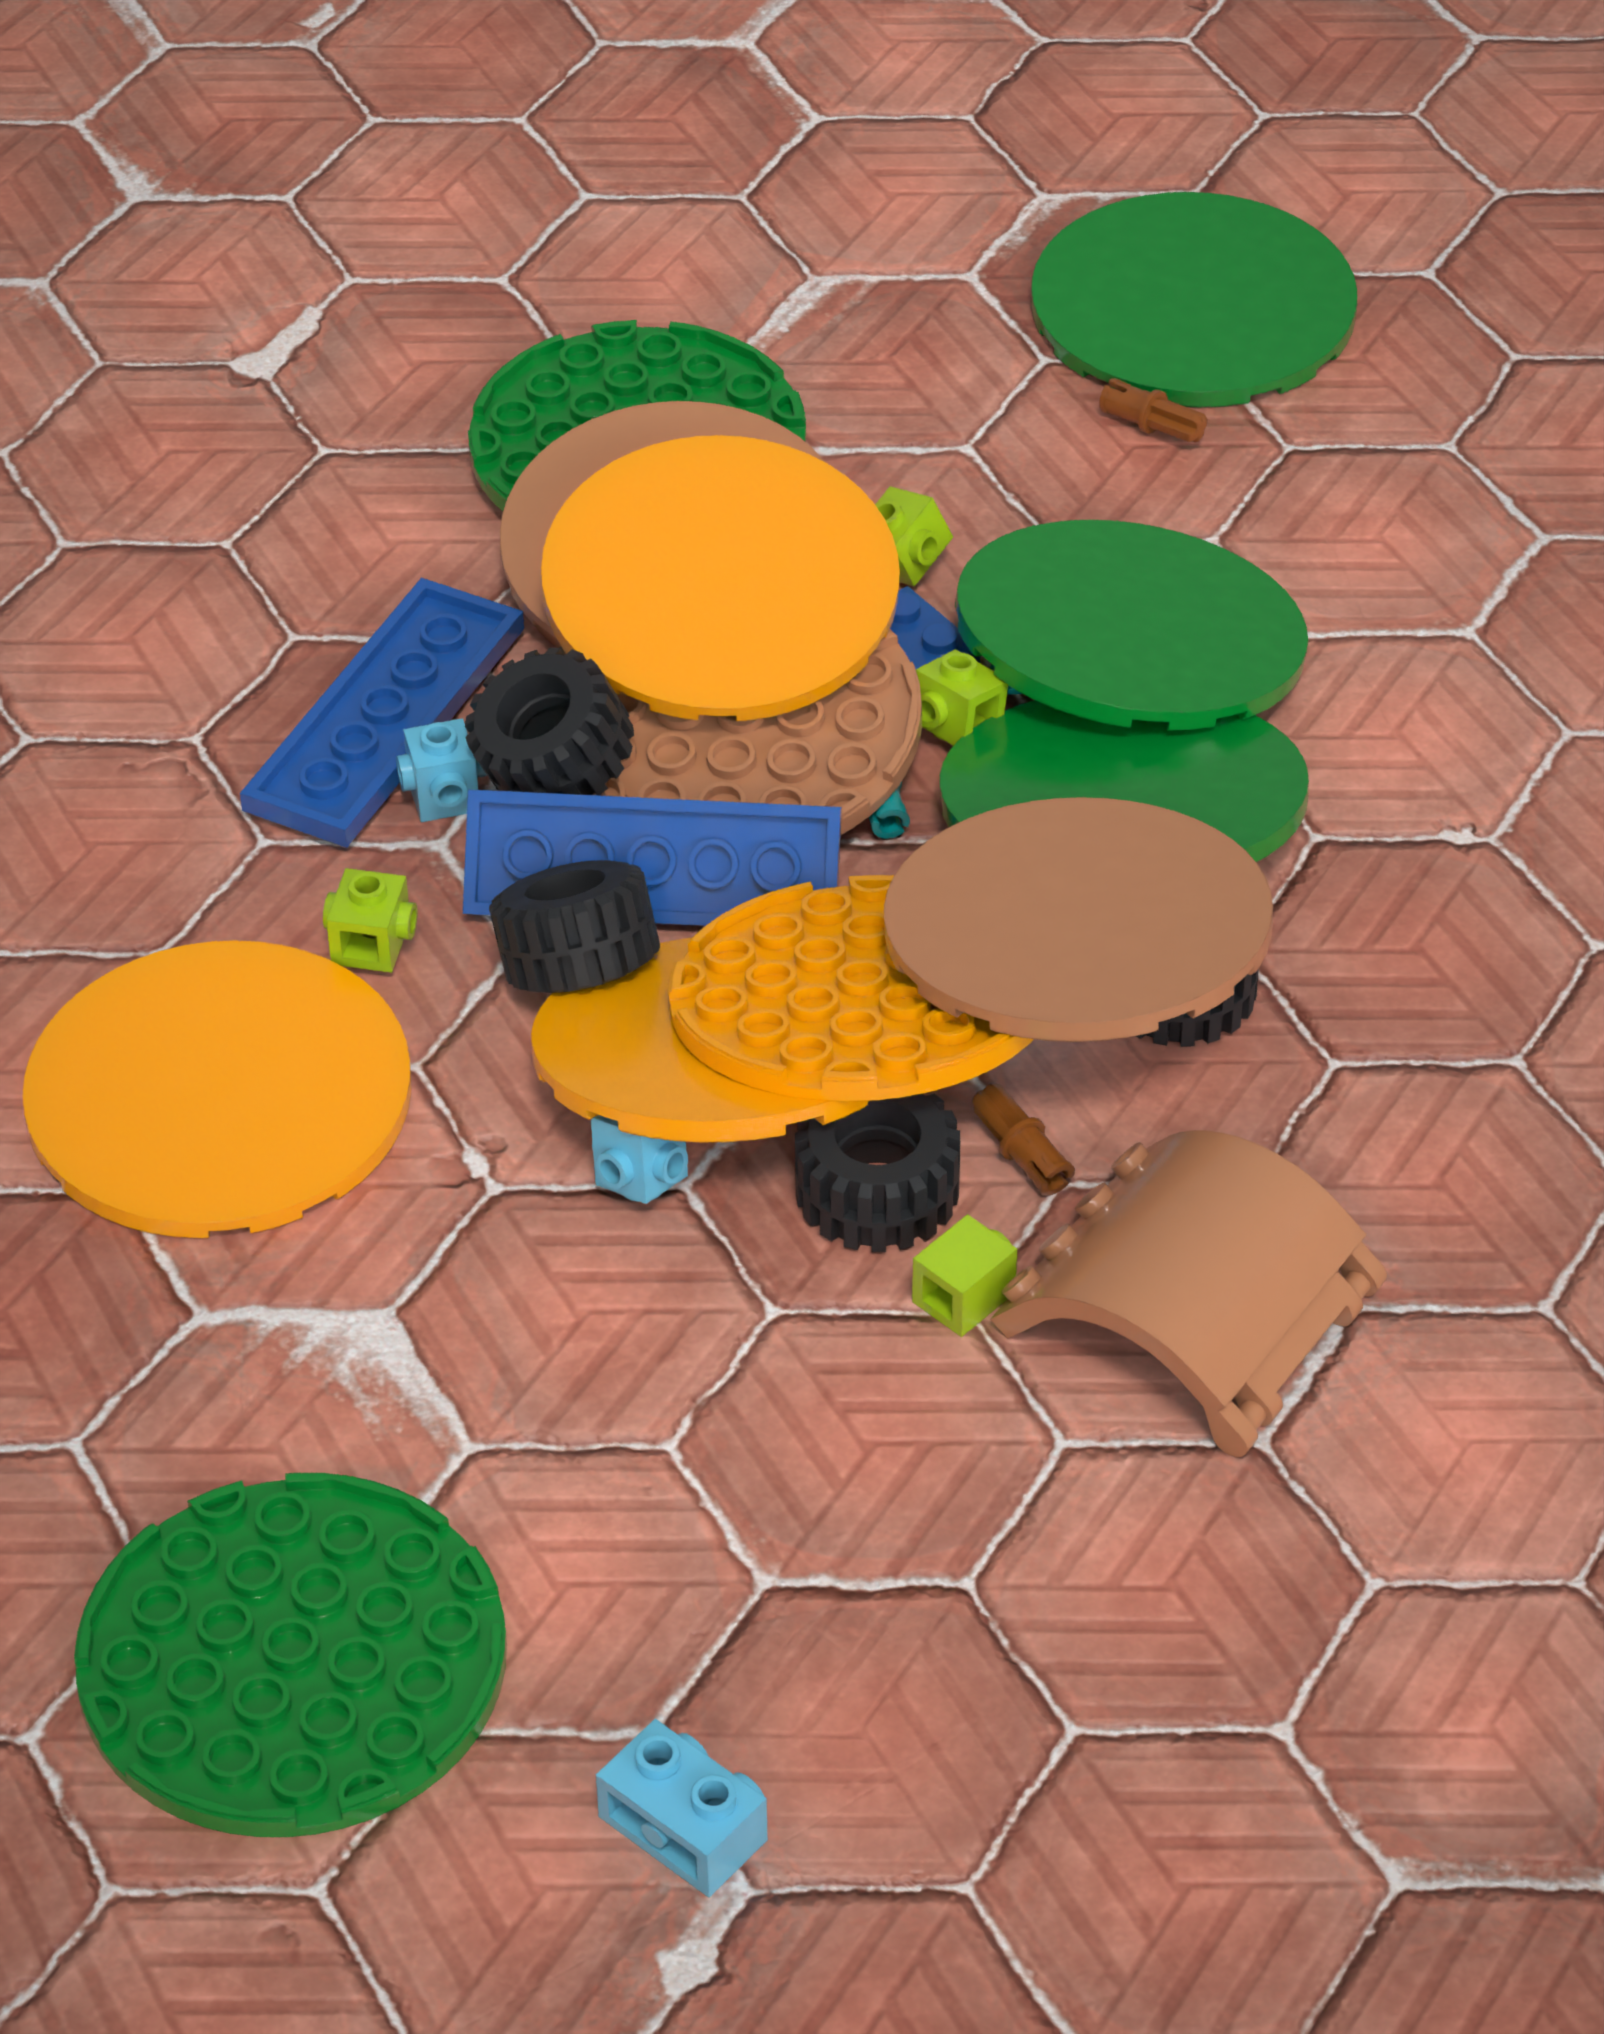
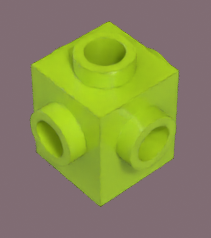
M889 486L875 505L884 517L893 535L898 553L899 582L915 586L953 539V535L933 497Z
M955 649L916 669L921 692L922 727L933 733L940 740L954 746L962 736L965 737L972 733L973 728L990 717L998 718L1005 713L1008 685L995 676L993 670L977 662L969 654L961 653Z
M345 868L337 892H329L327 894L323 909V926L328 932L331 961L345 967L393 972L403 940H412L417 925V904L409 902L406 876Z

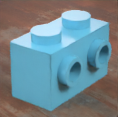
M656 1718L596 1774L599 1818L708 1898L768 1841L767 1798L764 1797L758 1785L742 1773L736 1772L732 1774L711 1759L703 1746L695 1738L686 1733L676 1734Z

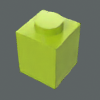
M967 1214L913 1258L912 1302L957 1335L963 1337L1007 1300L1002 1290L1016 1276L1017 1248L1001 1232L988 1229Z

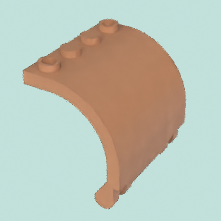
M1192 1130L1172 1134L1147 1148L1141 1142H1138L1127 1149L1112 1164L1111 1169L1116 1174L1108 1185L1105 1182L1099 1184L1076 1205L1075 1210L1081 1215L1072 1226L1065 1224L1040 1246L1039 1251L1044 1256L1042 1261L1035 1268L1031 1265L1023 1269L1004 1287L1002 1293L1007 1298V1301L990 1320L1007 1339L1043 1321L1059 1318L1087 1321L1123 1335L1161 1361L1202 1404L1216 1445L1228 1455L1243 1457L1257 1441L1258 1427L1270 1425L1282 1410L1283 1402L1277 1393L1280 1387L1332 1323L1344 1327L1349 1326L1363 1309V1297L1373 1296L1386 1281L1387 1273L1380 1261L1362 1242L1367 1234L1333 1196L1298 1166L1268 1148L1234 1135L1206 1130ZM1234 1397L1236 1398L1238 1407L1232 1402V1399Z

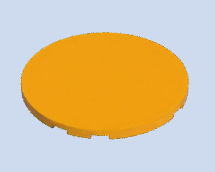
M726 435L694 436L653 444L620 457L595 472L569 496L556 514L543 547L541 562L542 599L547 619L563 650L568 653L573 649L583 653L586 660L591 658L599 666L617 695L622 692L632 698L648 703L649 710L684 719L698 721L699 715L736 716V721L768 718L794 711L828 696L849 682L868 664L869 656L877 648L881 640L888 635L898 603L900 574L898 553L893 535L873 501L846 475L828 463L792 447L762 439Z
M894 875L848 876V886L813 890L811 882L778 889L746 901L721 914L693 936L688 942V952L681 961H676L673 964L669 977L668 993L672 1024L680 1040L695 1057L714 1071L752 1088L790 1097L822 1101H872L927 1093L956 1085L996 1068L1018 1054L1034 1039L990 1030V1021L976 1018L966 1013L955 1017L934 1006L919 995L918 985L906 974L898 972L888 953L884 925V904L887 890Z
M692 937L661 942L659 951L654 954L651 960L633 972L614 981L582 990L552 993L540 1007L533 1021L531 1030L533 1065L539 1080L547 1082L554 1089V1098L571 1111L588 1120L597 1115L618 1121V1130L625 1133L682 1142L749 1141L783 1136L786 1134L787 1124L812 1118L825 1125L844 1118L868 1105V1101L803 1099L752 1088L714 1071L695 1057L680 1040L672 1024L668 993L669 977L673 964L676 961H681L688 952V942Z
M238 940L188 944L161 950L115 968L78 992L56 1013L36 1041L27 1063L22 1095L24 1116L31 1145L40 1164L47 1167L50 1173L61 1183L62 1190L68 1196L97 1215L125 1227L172 1237L209 1238L210 1231H224L249 1227L250 1233H255L303 1218V1210L331 1196L335 1199L341 1198L361 1183L380 1164L400 1134L408 1113L411 1098L410 1057L406 1038L392 1009L378 992L347 968L311 952L280 944Z

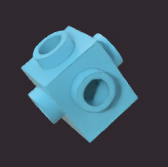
M463 718L403 729L406 754L396 756L397 772L402 791L411 790L420 822L467 814L468 789L478 790L477 778L487 776V774L468 747L465 738L468 733Z
M600 1115L591 1119L595 1183L597 1186L621 1194L631 1201L647 1204L688 1176L686 1142L654 1139L625 1133L618 1130V1121Z

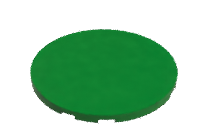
M1168 192L1144 195L1108 204L1087 213L1062 229L1048 243L1035 265L1032 276L1031 309L1037 331L1052 344L1054 355L1085 378L1091 374L1108 383L1110 379L1117 378L1131 384V386L1149 392L1158 389L1166 393L1169 401L1185 407H1222L1249 403L1251 395L1265 393L1274 389L1279 394L1287 392L1316 377L1317 369L1327 361L1337 359L1348 344L1354 330L1357 313V286L1349 263L1331 240L1310 224L1286 211L1254 200L1231 195L1205 192Z
M637 320L594 324L591 326L592 332L565 340L559 334L530 347L503 365L483 387L473 405V417L470 429L468 430L470 461L474 475L486 495L502 511L519 476L529 463L548 445L571 429L591 419L632 406L671 401L706 402L726 405L749 411L776 422L806 442L804 406L799 392L793 390L784 379V371L781 367L753 346L735 337L705 327L670 321L669 328L637 327Z
M1068 520L1034 525L1008 533L985 545L967 562L960 575L955 598V608L959 620L957 628L964 643L975 657L983 656L995 666L994 675L1031 699L1056 710L1080 718L1130 728L1133 719L1164 722L1167 731L1212 728L1216 724V719L1236 714L1241 719H1247L1269 709L1281 701L1293 689L1302 673L1307 653L1308 632L1304 617L1296 602L1271 576L1246 559L1213 543L1181 532L1140 523L1113 520Z
M1034 700L1007 709L998 718L990 717L973 728L972 733L965 737L962 736L955 743L943 761L940 771V799L943 807V817L948 827L987 811L1037 800L1087 797L1150 804L1182 813L1216 828L1233 839L1248 852L1255 862H1258L1281 847L1301 825L1308 805L1309 776L1305 760L1296 745L1283 732L1256 715L1247 719H1241L1237 714L1216 719L1215 726L1212 728L1167 731L1164 722L1132 719L1130 728L1080 718Z
M285 1473V1480L245 1487L243 1481H238L194 1497L187 1501L188 1508L168 1518L158 1526L154 1523L148 1525L126 1544L107 1566L85 1605L77 1631L74 1652L76 1685L84 1721L99 1753L122 1781L154 1806L179 1819L203 1828L235 1835L252 1837L316 1835L348 1828L372 1820L402 1806L445 1776L471 1748L492 1715L501 1692L506 1670V1628L498 1586L488 1564L477 1547L470 1546L459 1533L449 1526V1520L446 1516L422 1500L399 1489L348 1475Z

